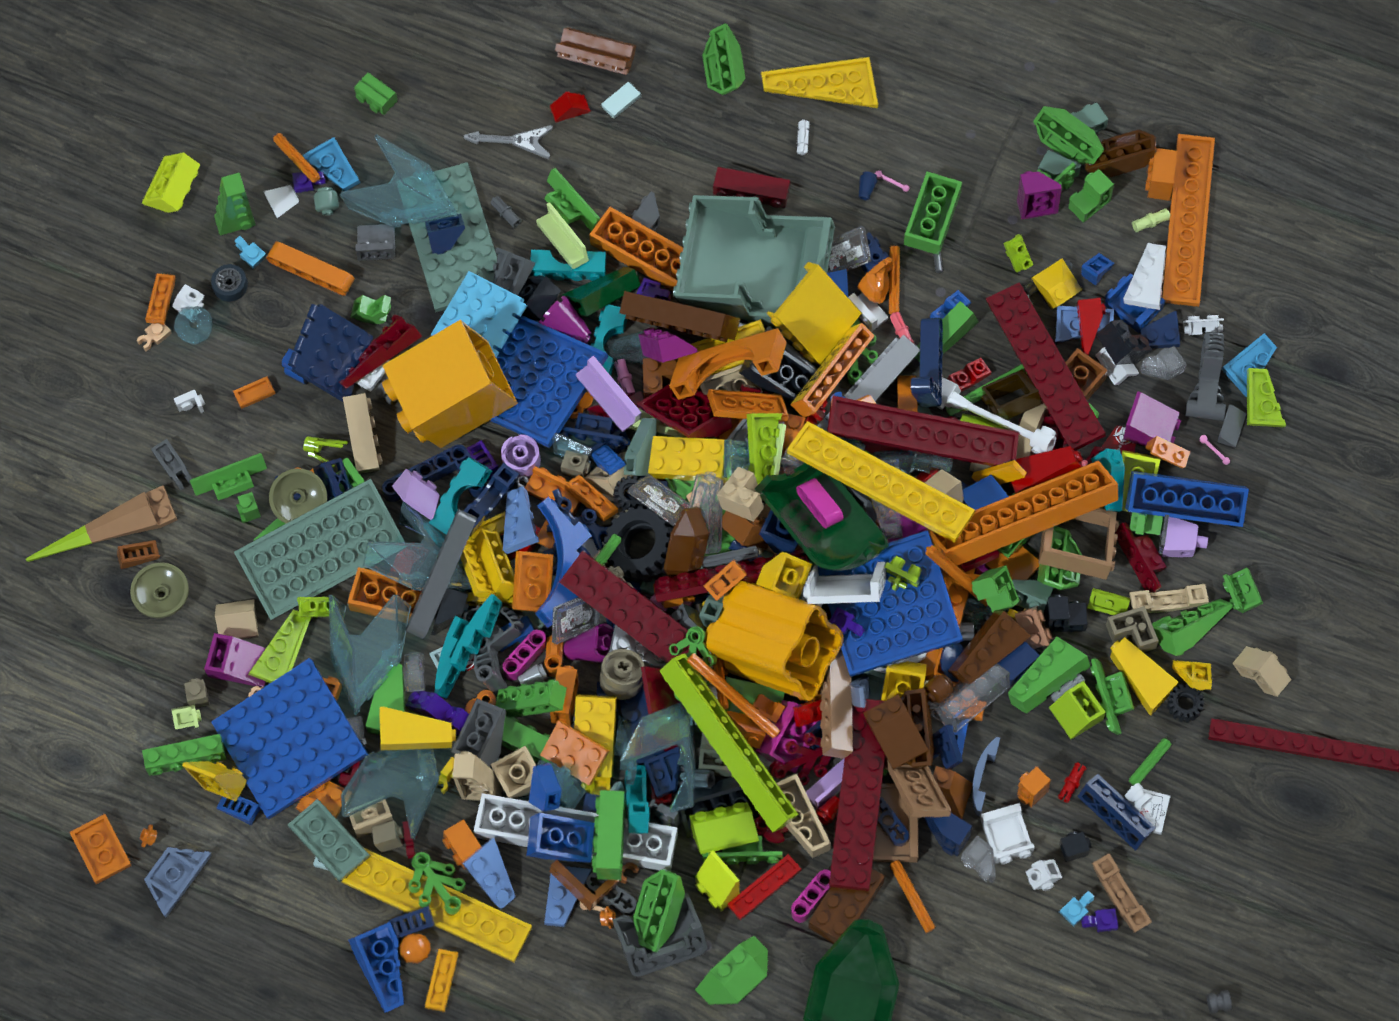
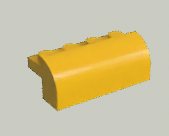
M481 529L475 540L468 539L460 558L474 596L487 599L493 594L504 602L513 595L514 572L507 554L503 551V544L499 533Z

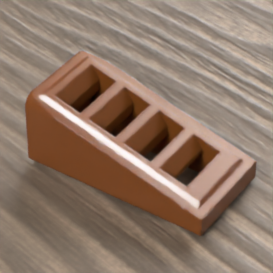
M156 540L118 546L117 548L121 569L160 558ZM149 547L151 548L152 554L150 555L148 554L147 548ZM142 549H143L144 556H141V554H140V550H142Z

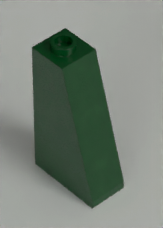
M623 267L562 294V296L565 295L578 314L589 316L622 297L624 291L630 292L641 286L638 280L639 275L635 269Z

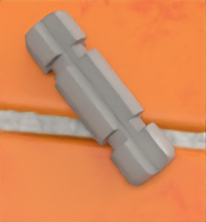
M1077 674L1074 680H1069L1059 691L1051 695L1052 700L1055 702L1067 690L1082 681L1085 682L1084 677L1081 674Z

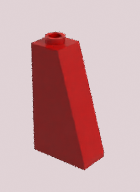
M1071 446L1018 458L1016 462L1027 473L1024 478L1011 481L1014 491L1017 494L1083 467L1081 463L1083 458L1080 452L1075 451Z

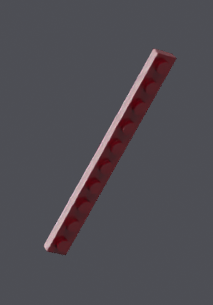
M1212 718L1210 721L1209 740L1399 772V750Z

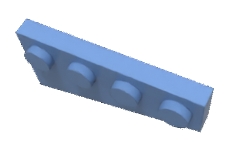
M523 486L507 492L503 551L506 554L539 542V538L536 535V526L533 523V513L530 511L531 504L528 492Z

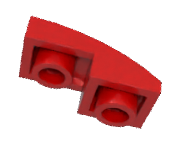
M979 358L966 364L964 369L949 375L947 380L956 383L962 392L982 381L992 372L983 359Z

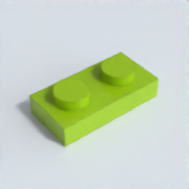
M1093 588L1088 608L1117 615L1127 612L1130 598Z

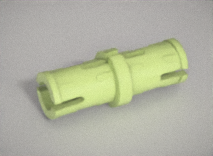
M1167 208L1153 214L1148 213L1145 217L1132 221L1133 229L1135 232H1139L1149 227H1156L1157 224L1169 220L1170 213Z

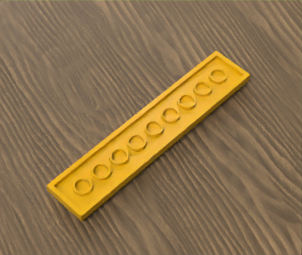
M808 421L787 449V454L954 543L975 514L973 508Z
M368 849L365 850L370 857L341 881V883L406 913L423 908L419 905V897L423 894L427 877L421 876L420 891L412 893L409 891L408 886L410 880L413 879L415 871ZM443 885L450 896L458 897L461 901L460 911L454 915L448 914L444 908V901L433 887L429 908L435 922L434 926L515 963L532 929V925ZM422 912V913H420V915H421L422 920L425 921V918H424V915H423V912Z

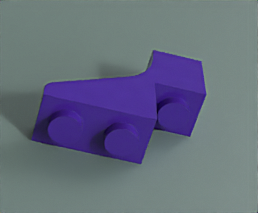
M415 690L410 694L405 705L411 711L425 717L452 723V729H456L457 736H459L469 716L464 709L452 707L439 695L432 692Z

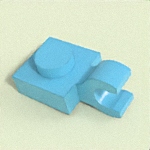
M241 236L234 240L237 243L235 246L242 251L240 257L253 269L266 258V253L254 242L248 245Z
M1088 891L1079 901L1074 897L1060 910V913L1075 926L1083 916L1088 914V910L1085 907L1094 900V896Z

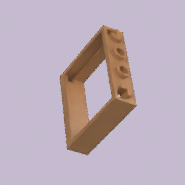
M1098 508L1073 518L1108 527L1104 561L1051 548L1054 528L1051 527L1042 531L1038 564L1107 580L1109 572L1113 571L1115 561H1112V559H1114L1116 554V548L1113 546H1115L1118 534H1115L1119 525V521L1116 520L1117 512Z

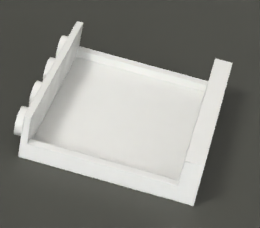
M877 562L873 574L818 576V565L815 564L810 572V576H808L806 586L803 588L804 598H807L808 604L880 602L886 583L885 562Z

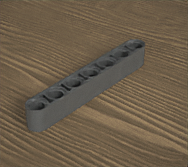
M460 509L456 512L405 629L406 632L421 639L425 638L477 517Z

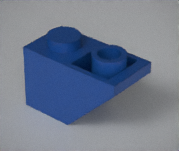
M546 763L533 766L529 803L543 812L558 809L560 806L561 788L552 765Z

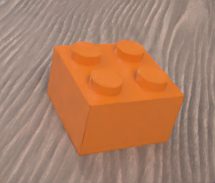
M1156 148V153L1148 164V175L1145 190L1148 191L1147 198L1170 201L1178 151Z

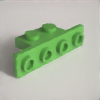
M556 168L552 169L547 182L555 191L546 194L545 200L547 203L550 202L567 224L581 219L592 231L599 222L600 217Z
M259 453L191 479L190 483L196 496L214 489L217 499L221 500L254 487L250 475L263 471L267 467L262 454Z
M1095 658L1091 659V672L1096 677V689L1099 695H1101L1103 701L1101 706L1106 712L1108 719L1106 720V725L1109 731L1119 735L1121 734L1117 715L1134 709L1125 675L1123 672H1118L1105 677L1101 661Z
M758 836L759 841L722 849L723 853H716L723 862L731 865L746 861L748 864H757L759 861H767V863L774 864L783 859L782 851L762 852V836ZM710 853L702 854L703 862H705Z

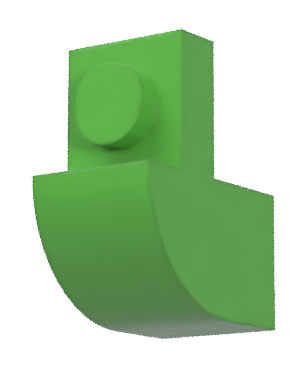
M364 295L354 300L351 318L365 323H385L391 309V297L383 295L374 300Z
M1132 512L1130 530L1136 531L1135 534L1141 535L1144 533L1161 535L1164 516Z

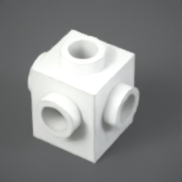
M185 284L176 296L172 307L192 318L195 313L199 314L202 310L204 295Z
M1055 860L1037 861L1031 865V869L1026 871L1029 883L1034 890H1049L1054 887L1053 883L1062 878Z

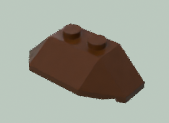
M1135 130L1105 139L1101 142L1104 151L1094 164L1085 163L1086 171L1094 173L1099 169L1105 176L1113 177L1145 168L1156 153V137L1142 130Z
M697 506L683 509L681 517L671 532L664 564V570L668 577H674L683 572L688 574L694 573L703 565L709 532L700 508Z
M923 688L905 691L901 700L928 749V752L909 761L907 764L912 768L932 766L934 745L931 713L926 690Z

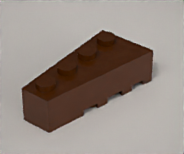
M994 611L948 671L961 683L971 684L1029 639L1031 635L1005 611Z

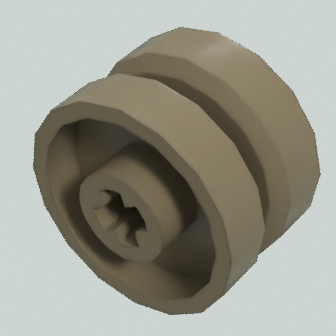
M617 649L605 656L600 674V685L605 694L617 697L618 700H626L640 692L643 684L641 667L644 666V661L641 657L627 649Z

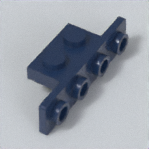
M584 413L578 414L575 428L563 427L558 434L565 438H569V435L575 436L576 439L583 441L589 438L593 442L603 444V441H606L613 446L619 447L621 444L627 445L628 443L622 436L612 435L615 423L611 418Z

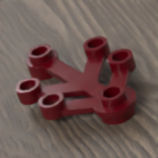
M811 732L803 736V741L807 746H813L814 744L821 746L822 738L814 736ZM788 741L785 745L789 754L799 753L802 755L784 764L779 760L771 763L769 771L773 777L783 778L786 775V771L804 764L801 772L797 775L800 780L802 777H805L800 782L802 786L809 783L808 774L817 757L823 755V748L819 747L814 750L798 745L795 741ZM823 755L819 764L814 767V773L821 778L827 774L826 766L831 756Z

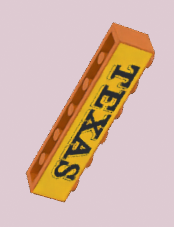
M863 323L849 328L790 404L802 417H807L817 412L873 339V333Z

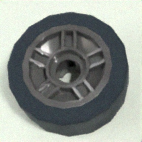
M222 265L215 270L211 278L215 295L223 301L231 302L242 298L248 288L246 275L237 265Z

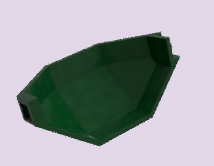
M869 919L854 920L815 966L803 1016L804 1021L892 1020L900 984L883 926Z

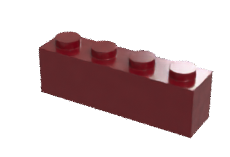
M717 167L713 184V195L758 197L761 204L771 205L775 208H786L790 191V180L722 167Z

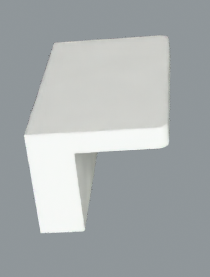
M853 293L848 297L862 313L859 318L871 332L888 320V316L878 304L869 301L863 293L859 296Z
M1105 347L1096 354L1101 365L1108 370L1107 374L1114 385H1119L1128 376H1137L1139 374L1134 364L1115 365Z

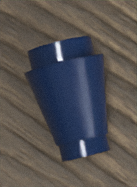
M863 172L860 176L858 198L869 200L878 182L876 174Z

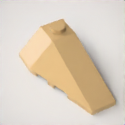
M626 452L617 455L624 461ZM597 466L585 477V480L600 493L613 497L617 482L621 481L623 477L626 479L629 475H624V467L609 475Z

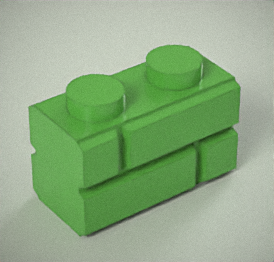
M367 73L354 88L356 98L362 103H368L375 113L380 112L385 115L398 100L396 92L370 73Z

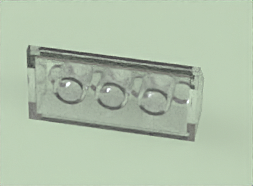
M995 664L973 683L959 682L953 687V693L943 703L935 702L929 707L931 715L944 725H951L953 732L956 733L1010 688V673L999 664Z

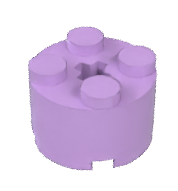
M521 434L513 438L510 437L504 442L501 449L502 462L519 473L518 478L520 476L530 478L533 474L532 469L535 466L539 468L541 463L540 451L536 441L528 435Z

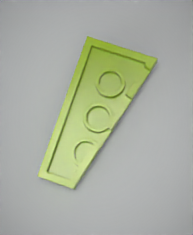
M782 413L747 414L750 472L754 473L757 484L767 475H774L775 466L773 465V459L777 453L775 444L776 437H779L780 429H778V422L781 420Z
M292 610L248 675L271 683L292 670L311 617H298V611Z

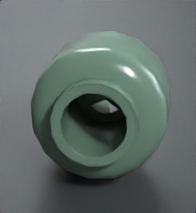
M331 187L318 189L314 194L315 210L321 212L324 216L334 214L333 211L339 207L337 192L332 190Z

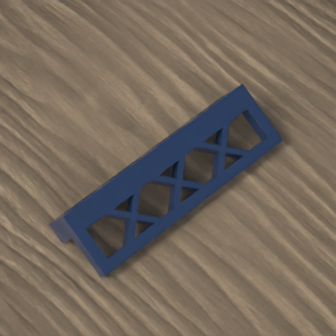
M341 458L313 467L314 473L325 485L327 501L351 489ZM333 464L337 465L338 475L333 471ZM339 483L344 485V492L340 490Z
M1099 774L1088 781L1078 795L1080 800L1135 851L1156 829L1152 823ZM1087 791L1093 796V800L1086 795ZM1101 806H1104L1107 809L1108 814H1106L1102 810ZM1116 820H1119L1123 827H1120ZM1130 833H1133L1139 840L1136 842Z

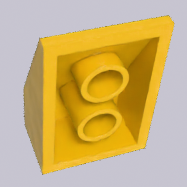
M209 761L184 762L182 765L204 790L235 802L247 782L242 776L243 773L235 768H232V770L227 769L220 762H216V764Z

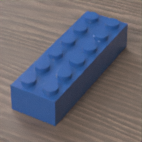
M1131 471L1125 509L1128 512L1243 527L1249 489L1246 486Z

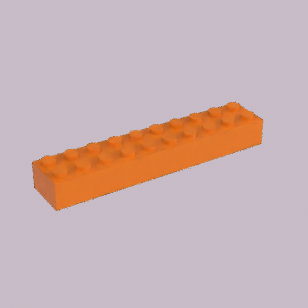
M1096 461L975 510V514L955 543L930 529L927 530L933 546L958 566L1118 501V483L1099 461Z

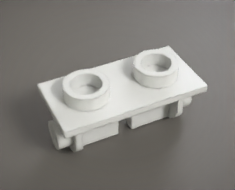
M1218 315L1207 316V319L1200 320L1199 316H1190L1188 320L1183 321V323H1188V326L1184 327L1185 334H1189V336L1202 334V327H1205L1206 332H1223V324L1219 325V321H1223L1224 318L1218 319Z

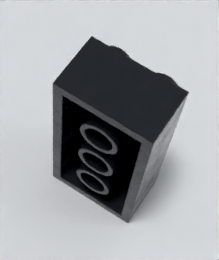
M784 350L779 371L761 376L753 360H744L739 374L770 394L782 395L784 403L794 409L790 404L816 371Z

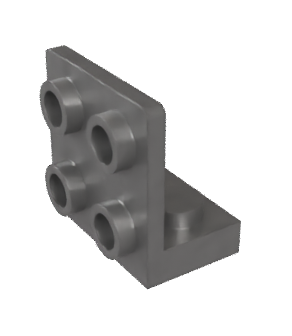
M394 224L361 225L357 227L358 244H356V254L358 261L395 259Z

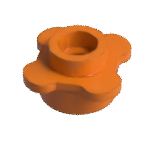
M151 824L141 832L140 840H142V847H145L146 844L151 846L156 840L157 831L152 829L153 825Z
M607 906L605 910L600 912V923L602 926H609V929H612V919H615L616 916L615 912Z

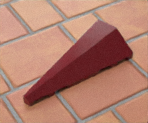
M394 314L391 317L393 322L389 327H383V333L377 339H374L358 358L360 363L355 368L351 367L349 369L350 374L339 383L347 389L421 338L422 335L415 326L406 323L401 316Z

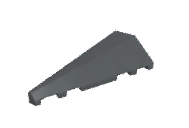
M496 248L495 253L498 256L496 264L493 265L495 275L494 282L492 283L518 296L535 262Z

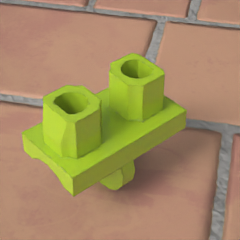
M1017 234L1012 240L1003 243L1006 254L1010 258L1016 272L1033 266V262L1020 234Z
M895 556L891 563L887 562L884 567L887 573L897 577L890 576L888 579L889 582L893 583L892 589L894 591H897L899 587L906 589L908 584L917 588L920 584L921 568L912 564L908 572L903 571L902 568L906 562L898 556Z
M330 597L297 598L299 604L298 617H331V611L334 609L333 600H330Z

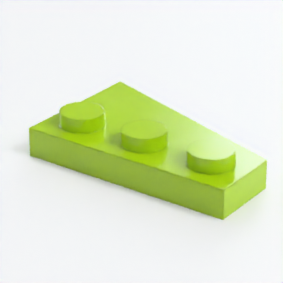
M1247 369V425L1285 427L1286 423L1282 418L1280 405L1276 401L1275 390L1267 369Z

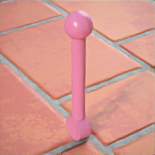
M881 171L875 172L877 179L882 178L902 188L904 192L909 191L910 187L908 185H902L882 175Z
M1202 435L1200 437V442L1203 444L1205 443L1223 460V464L1228 465L1230 463V459L1228 457H1224L1207 440V436Z

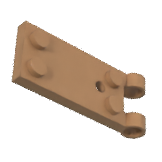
M885 756L884 770L889 771L912 817L950 816L951 809L928 766L912 768L906 763L893 770Z

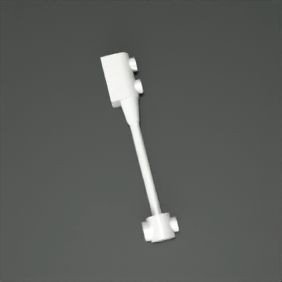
M942 377V404L937 406V408L943 409L946 406L948 408L952 407L970 411L1004 428L1019 432V435L1030 439V446L1033 447L1031 451L1035 454L1053 449L1056 442V432L1051 428L1043 426L1041 430L1036 429L1034 433L971 404L969 400L959 395L961 390L956 383Z

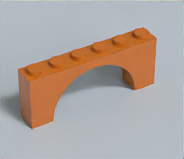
M776 328L680 357L677 360L669 386L678 400L693 396L701 383L709 375L727 364L740 360H753L761 376L779 371L787 342L780 330Z

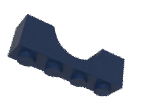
M505 463L492 476L477 499L464 510V512L477 517L470 537L517 481L519 473Z

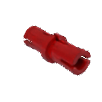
M1075 763L1069 777L1065 778V784L1058 795V798L1062 800L1064 795L1067 794L1063 802L1069 803L1075 788L1079 787V781L1086 771L1084 765H1082L1078 772L1077 770L1081 764Z

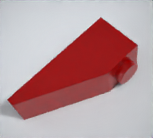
M1101 298L1084 299L1077 302L1082 352L1088 356L1102 317L1106 313L1105 304H1101Z

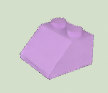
M405 469L392 487L405 503L432 520L440 496L435 490L437 487L429 480L427 482L423 481V477L415 470L411 472Z

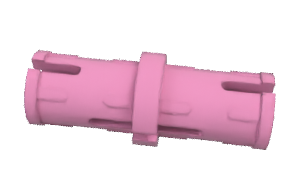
M625 359L615 361L614 366L618 375L617 381L621 384L622 390L626 395L636 393L631 381L632 375L628 372Z

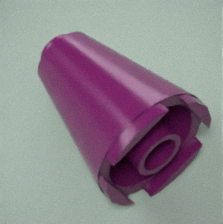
M564 295L561 297L563 301L559 302L557 300L543 315L546 318L544 322L540 320L539 323L587 344L591 340V332Z
M599 624L566 641L563 653L569 660L603 662V659L609 653L614 629L609 624Z

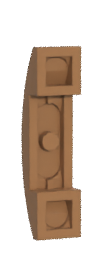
M1107 854L1092 863L1105 891L1135 933L1152 923L1142 905L1138 904L1120 875V870L1111 855Z

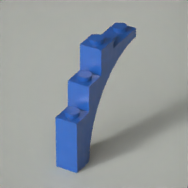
M549 497L537 506L546 517L553 532L557 548V570L549 595L535 612L547 628L556 623V610L578 602L581 599L559 583V581L580 555L576 550L592 536L589 533L588 527L585 524H581L580 521L573 525L569 516L563 514L558 504Z

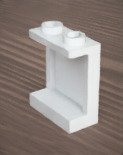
M1020 803L981 814L980 820L995 864L1000 862L1001 864H1007L1017 857H1020V859L1027 858L1034 852L1035 847L1034 844H1031L1024 824Z

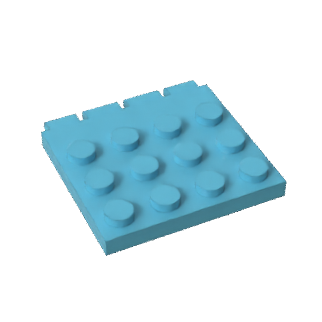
M468 271L431 336L462 320L488 340L497 357L499 351L495 350L496 347L502 349L509 337L505 332L511 333L519 321L515 318V315L521 317L527 305L523 303L524 299Z

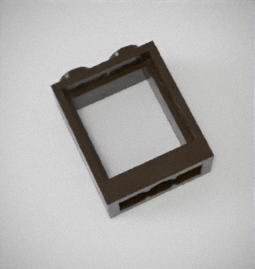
M1023 369L982 387L983 395L981 399L984 405L989 406L991 413L1005 420L1041 405L1039 390L1036 389ZM1018 389H1021L1025 394L1001 406H998L995 399Z

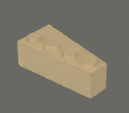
M365 393L343 397L356 470L359 474L380 470L379 465L383 463L381 453L377 454L376 446H379L378 436L373 433V428L376 425L374 416H370L369 409H372L371 399L367 398Z
M463 751L460 754H455L452 777L462 799L480 801L482 793L502 797L503 787L495 772L476 755H472L471 752Z
M795 774L777 782V785L799 814L786 825L787 829L812 858L829 851L831 843L798 775Z

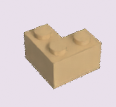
M737 467L719 491L717 497L723 510L754 522L764 506L760 494L755 492L758 484L753 472Z
M1246 646L1232 663L1242 677L1255 680L1264 693L1278 697L1291 680L1287 674V669L1278 662V657L1270 651L1265 652L1259 648L1254 649Z

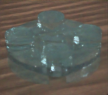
M185 307L178 313L174 329L182 340L196 345L205 341L211 334L213 328L212 318L208 311L202 307ZM196 321L198 328H191L189 322Z

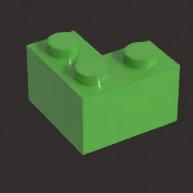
M1099 169L1094 173H1089L1084 179L1083 189L1079 193L1075 192L1069 199L1068 208L1083 223L1111 201L1114 184Z
M1006 565L987 570L972 582V590L977 596L978 601L986 599L992 613L1012 608L1020 601Z

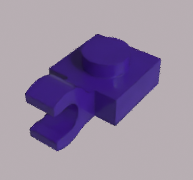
M323 171L318 172L320 180H317L316 183L312 182L303 172L292 173L295 193L314 190L313 185L325 184L326 180Z
M643 278L641 286L637 291V294L670 301L672 298L670 291L661 289V283L647 278Z
M837 607L829 620V623L837 625L845 635L850 630L861 637L865 631L863 626L853 622L855 620L854 615Z
M1115 909L1095 910V916H1083V919H1081L1082 928L1096 926L1097 932L1118 929Z

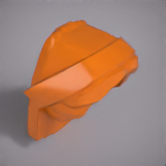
M891 257L885 258L874 266L858 284V289L873 303H883L889 291L888 273L893 270L894 266Z

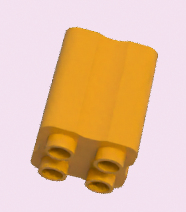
M739 581L734 588H731L724 595V611L716 622H712L706 629L705 642L707 649L713 655L723 660L725 668L732 675L811 701L820 689L829 665L835 660L843 644V632L837 625L829 623L825 611L818 605L808 604L806 601L751 583Z

